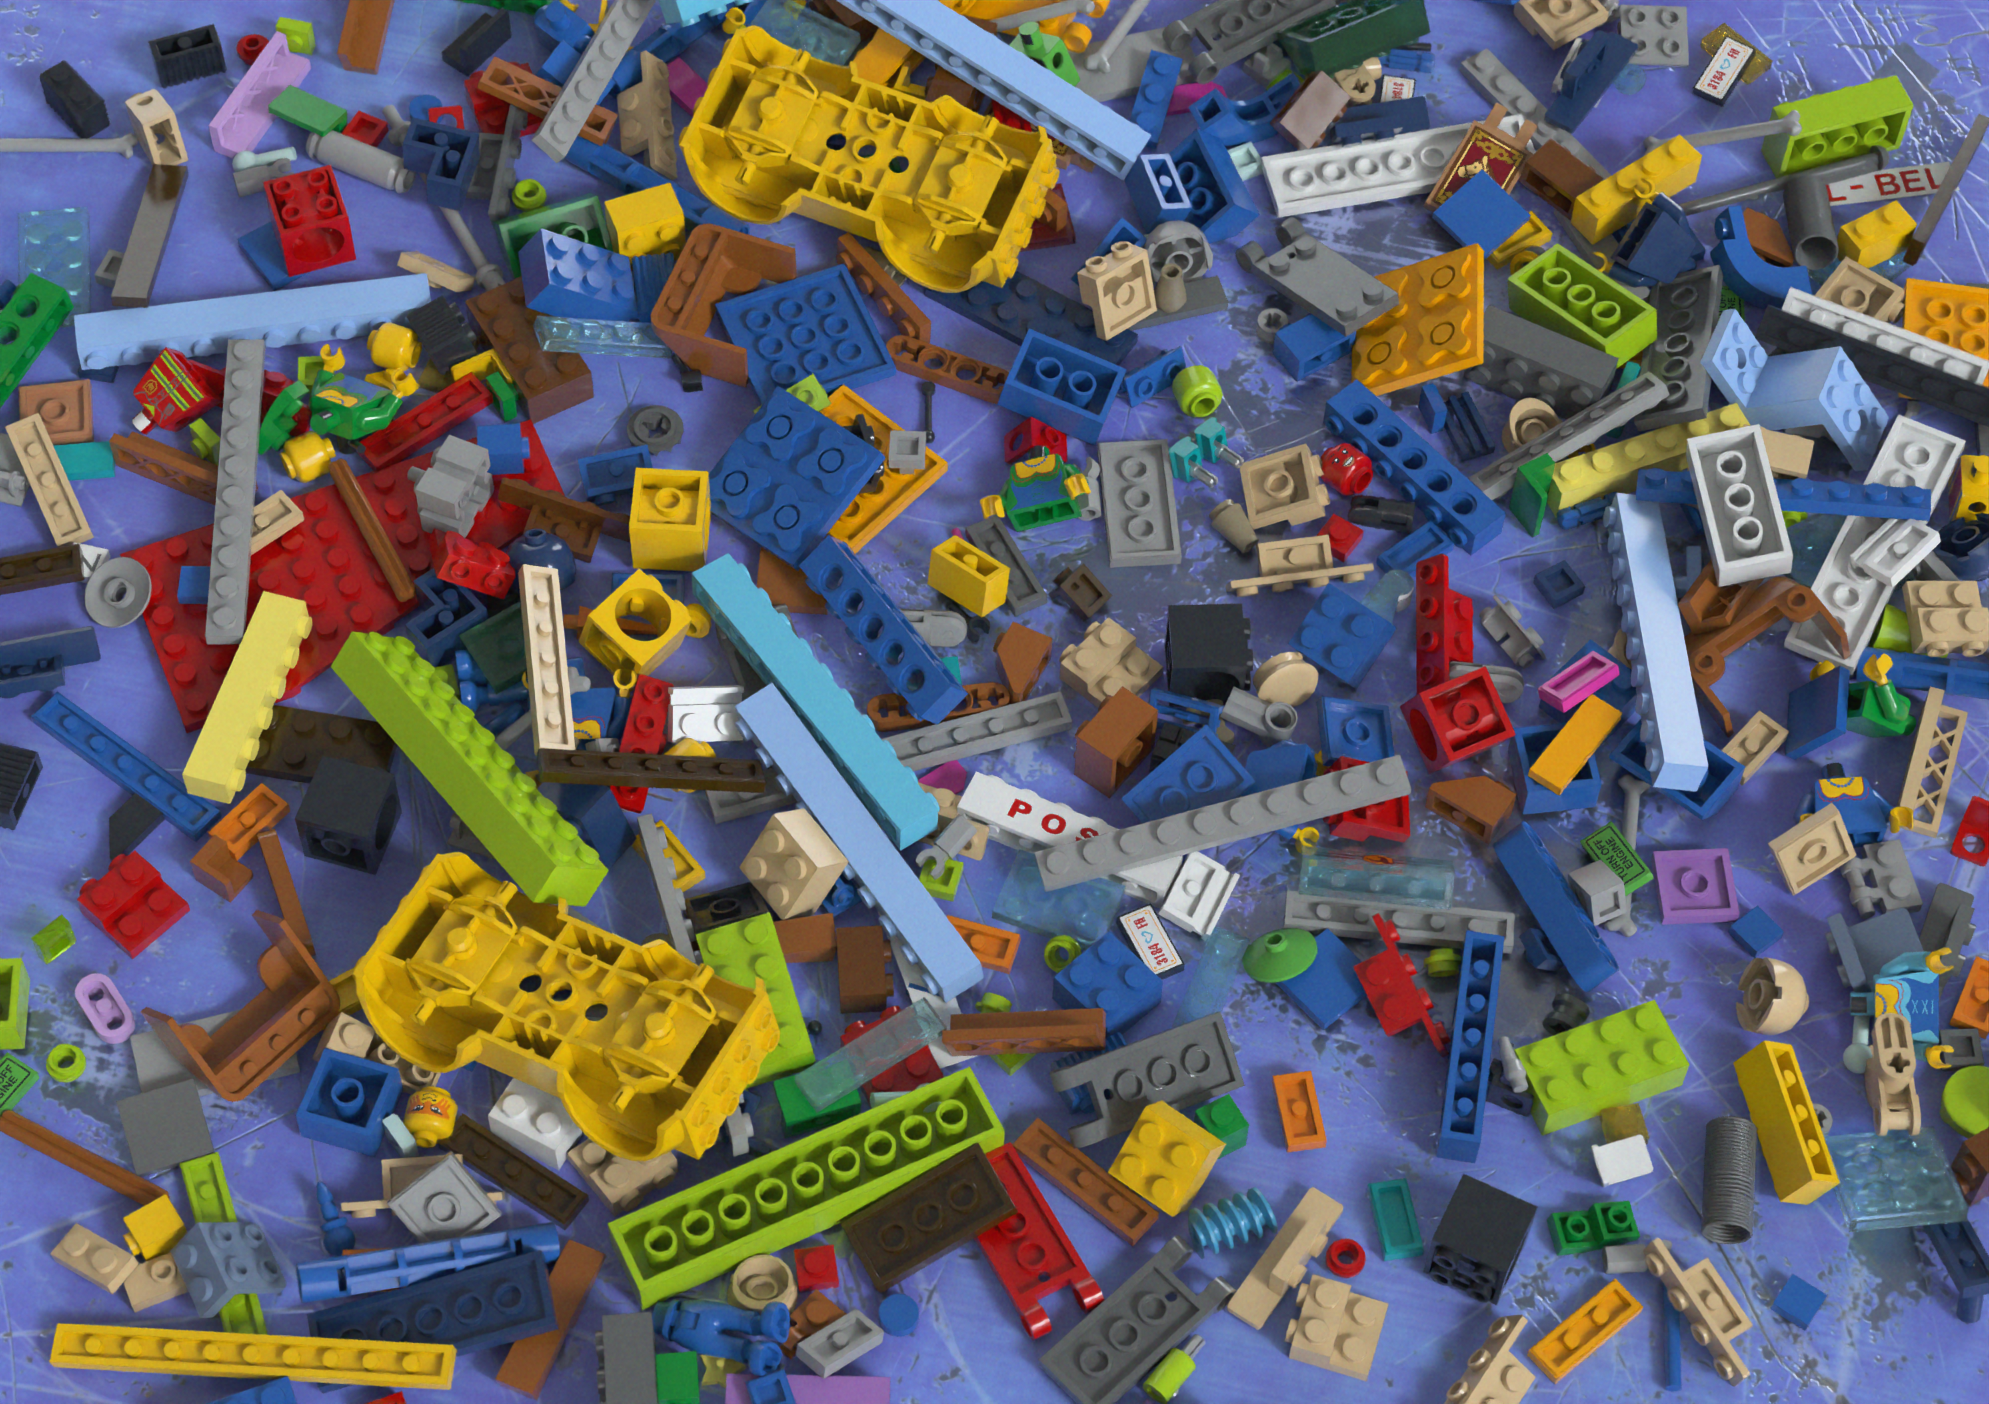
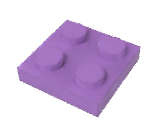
M1728 848L1653 851L1651 861L1662 925L1736 922L1738 920L1739 908Z

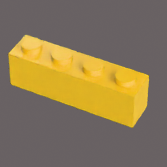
M1680 134L1577 196L1571 224L1594 245L1633 221L1645 202L1652 204V201L1649 199L1640 200L1633 195V188L1643 195L1649 193V186L1641 181L1642 178L1651 179L1655 184V191L1659 194L1663 192L1670 198L1696 182L1702 155Z
M1764 1040L1733 1062L1738 1076L1739 1086L1743 1091L1750 1112L1751 1121L1757 1127L1762 1154L1766 1159L1774 1182V1189L1778 1194L1780 1202L1809 1205L1840 1184L1792 1045Z

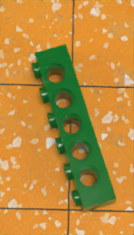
M30 273L25 281L16 287L12 299L3 310H0V408L74 308L65 288L33 273Z

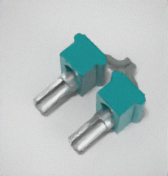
M1215 417L1209 418L1195 429V438L1184 437L1169 448L1174 478H1180L1186 483L1197 478L1210 488L1217 485L1218 478L1202 467L1201 459L1205 458L1213 464L1223 459L1235 468H1240L1244 463L1243 457L1228 448L1225 427L1219 424Z

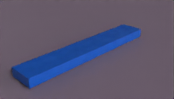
M58 691L31 716L34 724L132 796L137 793L163 813L166 821L193 841L197 842L222 817L217 807L203 797L188 794L184 783Z

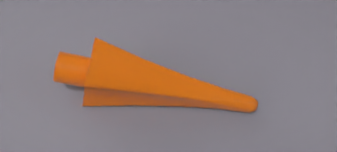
M579 605V615L564 614L563 626L565 629L577 630L576 640L580 638L587 617L593 609ZM624 618L616 619L619 628L626 635H658L656 628L652 624Z

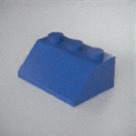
M1196 128L1169 153L1192 206L1184 222L1194 224L1206 236L1209 244L1237 236L1260 215L1222 139Z
M1640 719L1610 753L1609 758L1653 787L1651 773L1645 767L1647 750L1646 744L1640 738L1642 726ZM1705 739L1703 741L1708 769L1697 792L1653 787L1701 820L1716 815L1738 790L1745 769L1744 765Z

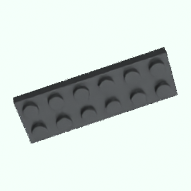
M1719 265L1678 273L1672 283L1667 284L1659 281L1656 285L1652 286L1649 305L1654 307L1657 312V340L1643 349L1640 376L1651 372L1666 384L1669 396L1659 401L1655 407L1635 415L1634 423L1638 432L1707 418L1711 377L1700 361L1718 323L1723 273Z

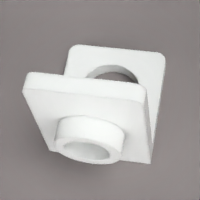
M1636 1135L1599 1147L1597 1144L1591 1146L1603 1187L1653 1172V1166L1642 1135Z

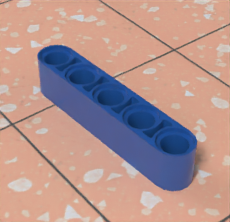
M1522 821L1493 843L1497 856L1579 987L1585 992H1590L1619 970L1616 959L1536 831L1528 823Z

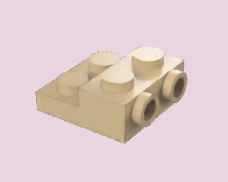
M1520 0L1514 6V16L1532 36L1539 33L1553 50L1606 22L1609 14L1598 0Z
M1126 241L1113 244L1111 246L1112 252L1104 257L1096 256L1089 258L1085 262L1086 267L1077 272L1082 303L1092 307L1097 337L1106 341L1157 311L1147 250Z
M1848 257L1843 259L1814 295L1887 323L1890 321L1897 323L1901 319L1905 307L1903 304V288Z
M1306 443L1244 462L1240 466L1249 523L1253 529L1287 519L1291 526H1295L1326 516L1324 506L1330 504V498L1325 484H1319L1318 477L1324 475L1321 469L1322 461L1319 455L1313 456Z
M1906 581L1902 590L1913 653H1927L1930 657H1939L1947 653H1962L1963 656L1974 657L1983 654L1989 647L1988 608L1981 607L1977 581Z
M1109 617L1102 624L1097 621L1093 622L1084 634L1083 638L1085 640L1078 647L1073 644L1069 645L1059 659L1061 662L1060 679L1098 708L1108 695L1114 696L1122 686L1140 697L1163 675V666L1136 646V637Z
M588 1138L567 1153L569 1162L614 1217L623 1210L630 1211L637 1207L646 1194L655 1188H664L672 1182L678 1173L677 1158L671 1151L648 1161H631L610 1153Z
M1312 1274L1310 1284L1301 1283L1295 1306L1302 1308L1299 1320L1291 1318L1286 1333L1285 1342L1292 1344L1289 1358L1367 1381L1389 1303L1350 1292L1351 1285Z

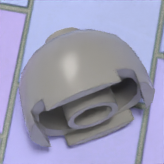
M1176 220L1158 225L1149 234L1143 246V249H1146L1148 253L1151 277L1154 284L1158 282L1161 270L1166 264H1176L1181 267L1184 283L1202 279V275L1207 269L1210 271L1212 267L1213 253L1206 236L1194 224Z

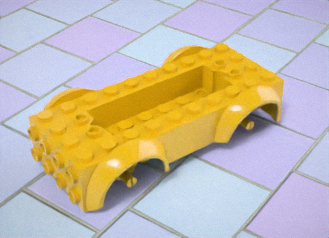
M756 25L741 30L736 29L732 39H727L722 49V59L718 67L713 68L708 77V88L704 96L697 99L693 109V118L689 126H685L682 129L679 137V146L695 184L702 194L721 210L742 221L765 225L778 222L794 212L880 244L889 262L903 275L924 287L944 293H959L976 286L981 281L1003 288L1007 277L1012 278L1018 265L1017 255L1021 247L1026 248L1032 235L1030 227L1034 219H1039L1044 211L1046 204L1044 197L1048 189L1055 187L1059 177V169L1056 166V154H1054L1051 139L1047 137L1045 127L1038 125L1037 132L1012 128L999 123L994 117L991 119L989 115L984 117L971 111L948 95H944L932 103L858 77L857 64L850 61V66H842L811 57V54L805 50L804 52L802 49L795 50L771 37L763 28ZM834 134H841L846 138L845 146L837 151L828 148L826 145L828 138ZM865 145H872L876 148L875 154L869 158L860 157L858 151ZM898 156L905 157L909 161L907 170L902 173L891 171L889 163L893 158Z
M461 852L443 855L437 853L432 862L423 868L415 886L408 895L401 899L397 911L388 924L379 930L375 942L368 952L359 958L352 973L356 982L357 995L367 1019L379 1037L403 1059L419 1068L436 1073H447L475 1060L561 1099L572 1121L587 1137L610 1153L631 1161H648L667 1154L674 1149L699 1160L706 1148L713 1146L718 1137L720 1126L727 1116H731L735 1112L739 1104L740 1095L747 1084H752L755 1081L760 1070V1064L768 1052L774 1051L780 1039V1030L763 979L755 976L756 988L741 986L715 975L714 970L708 965L705 966L704 963H700L699 966L678 953L664 940L657 939L642 946L569 916L568 903L564 898L559 897L558 906L532 902L527 895L519 892L512 882L508 883L507 880L503 882L497 880ZM532 975L540 977L542 983L536 991L526 993V991L520 989V983L525 977ZM565 989L572 991L571 996L564 1001L552 1000L558 991ZM599 1003L604 1004L608 1008L606 1016L599 1021H590L585 1017V1013L591 1005Z

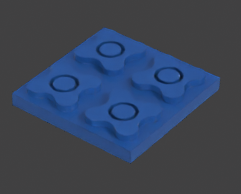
M844 263L715 304V313L730 344L747 349L748 383L759 406L765 403L777 386L787 390L811 374H814L819 384L823 386L828 395L827 397L831 396L843 384L852 390L896 375V366Z
M777 386L709 473L711 514L796 571H799V565L820 544L885 460V456L870 444Z

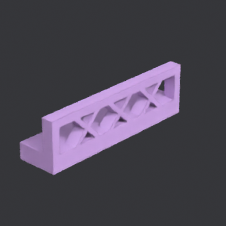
M276 31L209 124L214 152L230 158H234L241 151L248 150L252 152L277 117L268 112V105L289 85L298 88L311 70L309 59L289 52L286 34Z

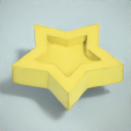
M700 1355V1359L706 1368L702 1386L719 1384L726 1389L727 1374H739L746 1369L745 1364L732 1359Z

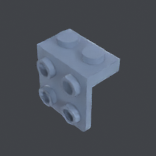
M1905 908L1893 910L1850 927L1847 926L1842 913L1827 917L1831 931L1825 933V937L1832 954L1840 953L1843 961L1842 965L1837 966L1844 987L1852 986L1855 992L1873 993V975L1880 974L1883 965L1906 952H1924L1911 916Z
M254 1222L196 1223L170 1251L200 1318L214 1317L235 1294L280 1293L287 1285L263 1231Z

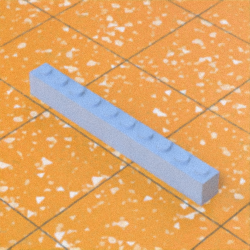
M836 0L1037 127L1038 125L1045 127L1046 133L1121 180L1125 179L1151 137L1149 133L1142 130L1138 125L1126 120L1108 106L1099 103L1081 89L1072 86L1052 71L1045 69L1026 57L1022 52L1010 47L995 35L983 30L965 16L956 13L938 0Z
M427 273L148 306V308L139 307L74 315L76 344L82 370L153 362L165 347L181 351L185 357L210 356L212 354L227 353L228 340L264 339L265 348H278L284 345L312 344L318 341L367 336L373 330L378 331L387 322H392L414 331L406 316L430 303L431 298Z
M1616 492L1611 506H1607L1604 511L1603 525L1605 528H1608V552L1612 554L1614 561L1612 577L1617 580V604L1622 607L1621 629L1622 632L1626 633L1628 641L1626 657L1631 660L1632 664L1631 685L1636 687L1637 693L1635 708L1642 721L1640 738L1646 744L1645 767L1651 773L1653 787L1697 792L1708 769V762L1659 502L1636 500V495Z
M771 683L737 704L735 709L738 721L735 722V726L745 741L753 740L758 747L755 749V753L766 769L772 766L778 774L775 780L786 796L790 794L794 796L798 802L795 805L796 809L805 808L849 861L842 874L847 880L854 878L860 888L857 889L860 898L869 909L874 906L880 913L881 917L878 920L889 937L897 936L902 943L899 949L909 965L917 964L924 973L920 977L927 990L932 995L938 993L944 1002L947 1003L982 980L984 976L980 961L775 685Z

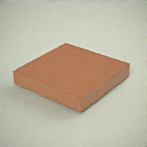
M90 379L19 387V420L39 413L53 446L94 442L93 400Z

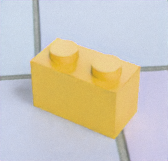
M1895 200L1841 226L1837 237L1839 249L1837 258L1842 262L1845 257H1848L1869 269L1906 251L1917 223L1899 202Z
M954 535L931 549L927 584L982 618L1006 602L1010 568Z

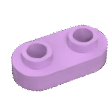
M90 974L81 979L76 986L75 996L79 1007L98 1037L109 1044H118L126 1041L134 1032L135 1020L130 1008L111 979L103 974ZM96 995H103L99 1001L91 1000ZM115 1023L122 1024L121 1027L118 1029H110V1027Z

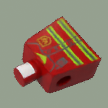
M165 347L133 390V395L144 408L132 419V423L145 435H148L157 425L164 430L178 432L218 405L222 400L181 351Z

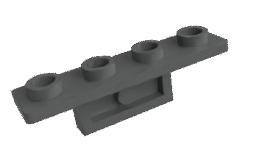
M510 104L504 135L479 133V161L466 198L490 200L488 214L492 226L494 221L509 216L510 200L507 198L509 188L513 189L515 186L516 171L514 163L515 159H520L522 152V142L519 138L521 130H526L528 123L527 111Z
M1939 883L1936 887L1919 936L1924 952H1933L1944 947L1951 950V953L1940 955V961L1943 965H1954V968L1939 974V1001L1950 976H1959L1966 956L1960 954L1962 945H1969L1976 928L1975 924L1970 923L1975 909L1971 907L1974 896L1944 883Z

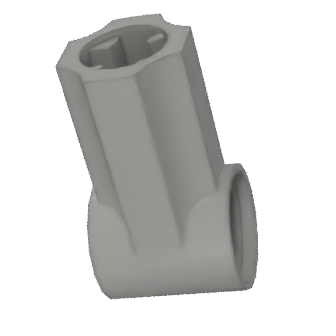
M1233 687L1220 715L1221 718L1258 734L1260 741L1267 747L1282 740H1289L1298 719L1296 711L1288 703L1275 702L1271 704L1236 687ZM1272 722L1279 723L1283 728L1274 726Z

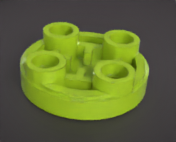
M1970 1066L1955 1072L1947 1081L1941 1094V1119L1946 1124H1949L1957 1133L1968 1139L1989 1127V1067Z

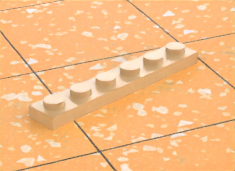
M523 564L518 572L535 756H537L538 749L576 750L558 569Z

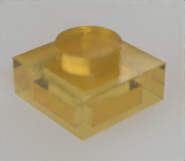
M1639 1103L1602 1109L1600 1111L1599 1119L1607 1144L1636 1135H1642L1645 1144H1648L1650 1137Z

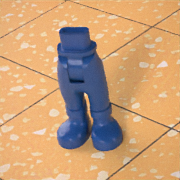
M466 650L455 651L461 703L469 707L474 713L481 706L488 703L490 707L499 706V704L527 700V697H529V689L522 682V676L526 671V682L528 683L526 655L514 656L498 662H484V666L475 664L470 653ZM568 658L567 667H575L580 676H585L583 658ZM480 685H487V687H479Z
M674 1299L671 1303L658 1301L652 1314L654 1333L662 1334L666 1341L675 1342L681 1347L690 1351H696L699 1354L748 1363L751 1373L756 1376H764L776 1370L782 1358L780 1347L769 1341L757 1340L752 1342L750 1339L736 1338L725 1335L722 1332L726 1330L742 1332L743 1334L761 1336L775 1342L784 1343L787 1341L790 1327L789 1310L784 1303L777 1301L766 1304L760 1315L757 1311H746L720 1302L707 1300L681 1301Z

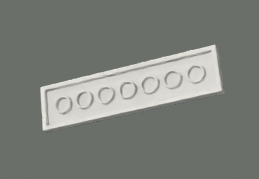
M1522 114L1504 117L1498 128L1516 137L1524 123ZM1486 120L1478 122L1483 125ZM1472 123L1395 135V139L1385 142H1375L1374 138L1362 140V144L1353 147L1343 148L1342 144L1262 157V171L1277 217L1430 193ZM1530 138L1525 149L1534 154L1535 149Z
M1898 415L1863 485L1878 483L1891 487L1917 486L1922 489H1931V516L1960 458L1966 440ZM1848 515L1811 587V590L1847 633L1850 657L1844 660L1812 619L1793 623L1785 639L1784 648L1822 663L1828 660L1835 667L1842 666L1848 669L1850 674L1853 675L1858 661L1896 585L1892 588L1864 573L1863 568L1859 566L1857 568L1853 567L1850 556L1890 518ZM1917 520V521H1919L1920 523H1922V524H1924V525H1926L1927 522H1928V521Z

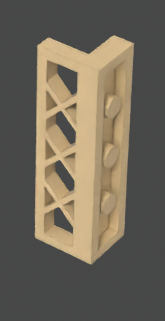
M1930 686L1921 709L1896 807H1908L1914 812V809L1925 805L1933 817L1931 824L1913 819V829L1909 830L1905 826H1899V828L1936 838L1968 712L1941 705L1945 690ZM1938 717L1956 721V728L1942 734L1936 725ZM1940 745L1947 754L1948 759L1935 764L1928 755L1929 750ZM1933 775L1940 785V789L1927 794L1921 786L1923 778Z

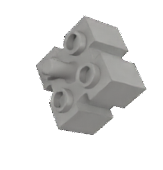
M448 435L443 445L438 446L432 454L431 466L433 468L428 467L425 471L412 466L408 471L407 478L415 482L414 493L417 498V512L420 514L422 530L432 533L434 528L444 532L454 531L466 538L474 525L476 513L478 511L482 512L494 492L492 474L487 472L491 466L489 452L484 447Z

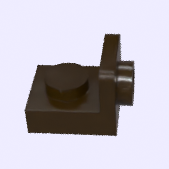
M1084 563L1073 571L1069 567L1065 568L1052 580L1056 587L1048 593L1052 600L1060 595L1083 622L1089 619L1113 596Z

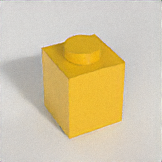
M166 1194L123 1218L128 1233L122 1235L132 1255L136 1256L141 1253L145 1262L170 1253L173 1247L187 1234L183 1221Z

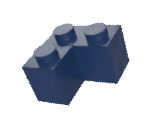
M412 117L403 142L404 169L428 174L426 179L428 204L461 211L479 161V133Z
M434 568L414 580L417 601L424 612L405 624L407 637L415 645L414 650L419 656L429 662L434 668L440 667L454 658L455 651L466 650L490 634L487 609L468 588L437 578Z
M543 782L537 789L545 798L551 800L556 805V811L559 815L578 830L577 835L586 845L592 847L599 854L598 859L608 870L637 839L610 788L604 785Z

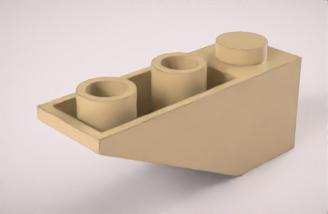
M342 1012L326 1025L312 1057L313 1060L319 1062L324 1048L399 1068L403 1092L408 1094L420 1091L423 1087H436L441 1073L419 1068L403 1059L388 1047L375 1032L374 1028Z

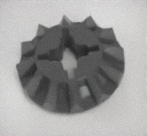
M659 405L644 407L635 412L628 421L627 435L631 446L637 447L647 444L649 452H653L657 456L659 452L665 450L671 453L674 445L681 444L684 432L682 419L674 410ZM661 425L662 434L657 433L654 437L650 438L649 430L654 431Z

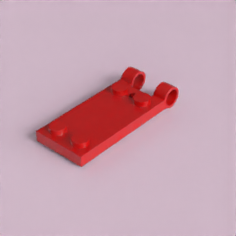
M1009 1142L985 1155L1018 1213L975 1237L974 1240L1018 1312L1026 1333L1032 1340H1035L1052 1331L1049 1318L1038 1300L1070 1285L1079 1307L1087 1314L1098 1307L1104 1301V1297L1097 1282L1089 1273L1012 1143ZM1041 1275H1047L1050 1278V1280L1046 1282H1041L1039 1280V1277Z

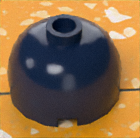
M1975 514L1977 520L1965 522L1964 517H1961L1938 531L1941 542L1933 551L1959 580L1983 581L1989 578V514Z
M543 529L526 531L523 536L512 542L506 551V554L510 557L509 563L514 568L516 574L509 588L514 593L520 594L518 572L523 564L558 569L560 590L567 588L576 580V564L571 548L565 540L554 534L547 533Z

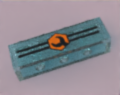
M1302 846L1298 894L1451 910L1455 878L1453 861Z

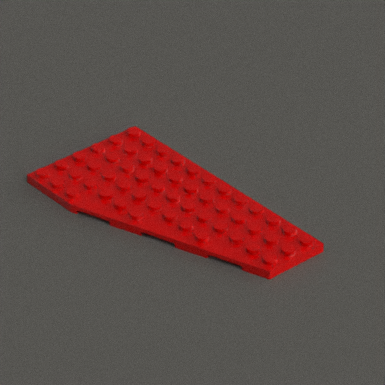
M531 419L520 423L522 437H529L530 458L524 459V473L492 475L494 492L482 512L478 511L476 513L474 525L465 539L477 543L487 542L494 545L498 550H502L523 535L531 510L498 499L500 484L503 478L511 480L521 479L532 487L545 491L554 490L565 496ZM477 437L466 440L477 445ZM433 452L384 467L379 471L375 470L355 477L413 584L414 580L433 569L434 564L428 542L431 533L422 530L420 514L417 512V498L414 493L415 482L408 480L407 474L412 466L425 471L428 467L433 468L431 466ZM335 484L290 498L302 511L304 521L251 555L246 630L263 591L305 601L308 615L312 618L311 632L308 638L302 639L299 646L297 664L293 669L289 668L286 675L284 694L281 699L276 698L275 703L295 697L301 692V687L329 669L352 631L366 634L376 632L383 636L395 628L394 623L419 607L416 595L413 599H408L405 602L397 599ZM214 523L120 554L121 557L131 558L141 563L150 575L152 591L149 603L142 616L186 733L203 728L240 645L207 644L205 633L208 604H179L177 598L181 566H211Z

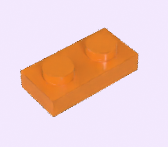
M261 783L208 832L209 839L215 834L226 841L230 856L238 861L258 842L257 834L271 830L290 812L289 804Z
M947 915L948 920L980 961L982 967L1010 974L1021 941L1020 934Z
M1976 956L1949 1025L1959 1029H1978L1979 1037L1986 1039L1989 1033V961Z
M1311 1071L1273 1076L1272 1087L1287 1153L1326 1147L1327 1139Z

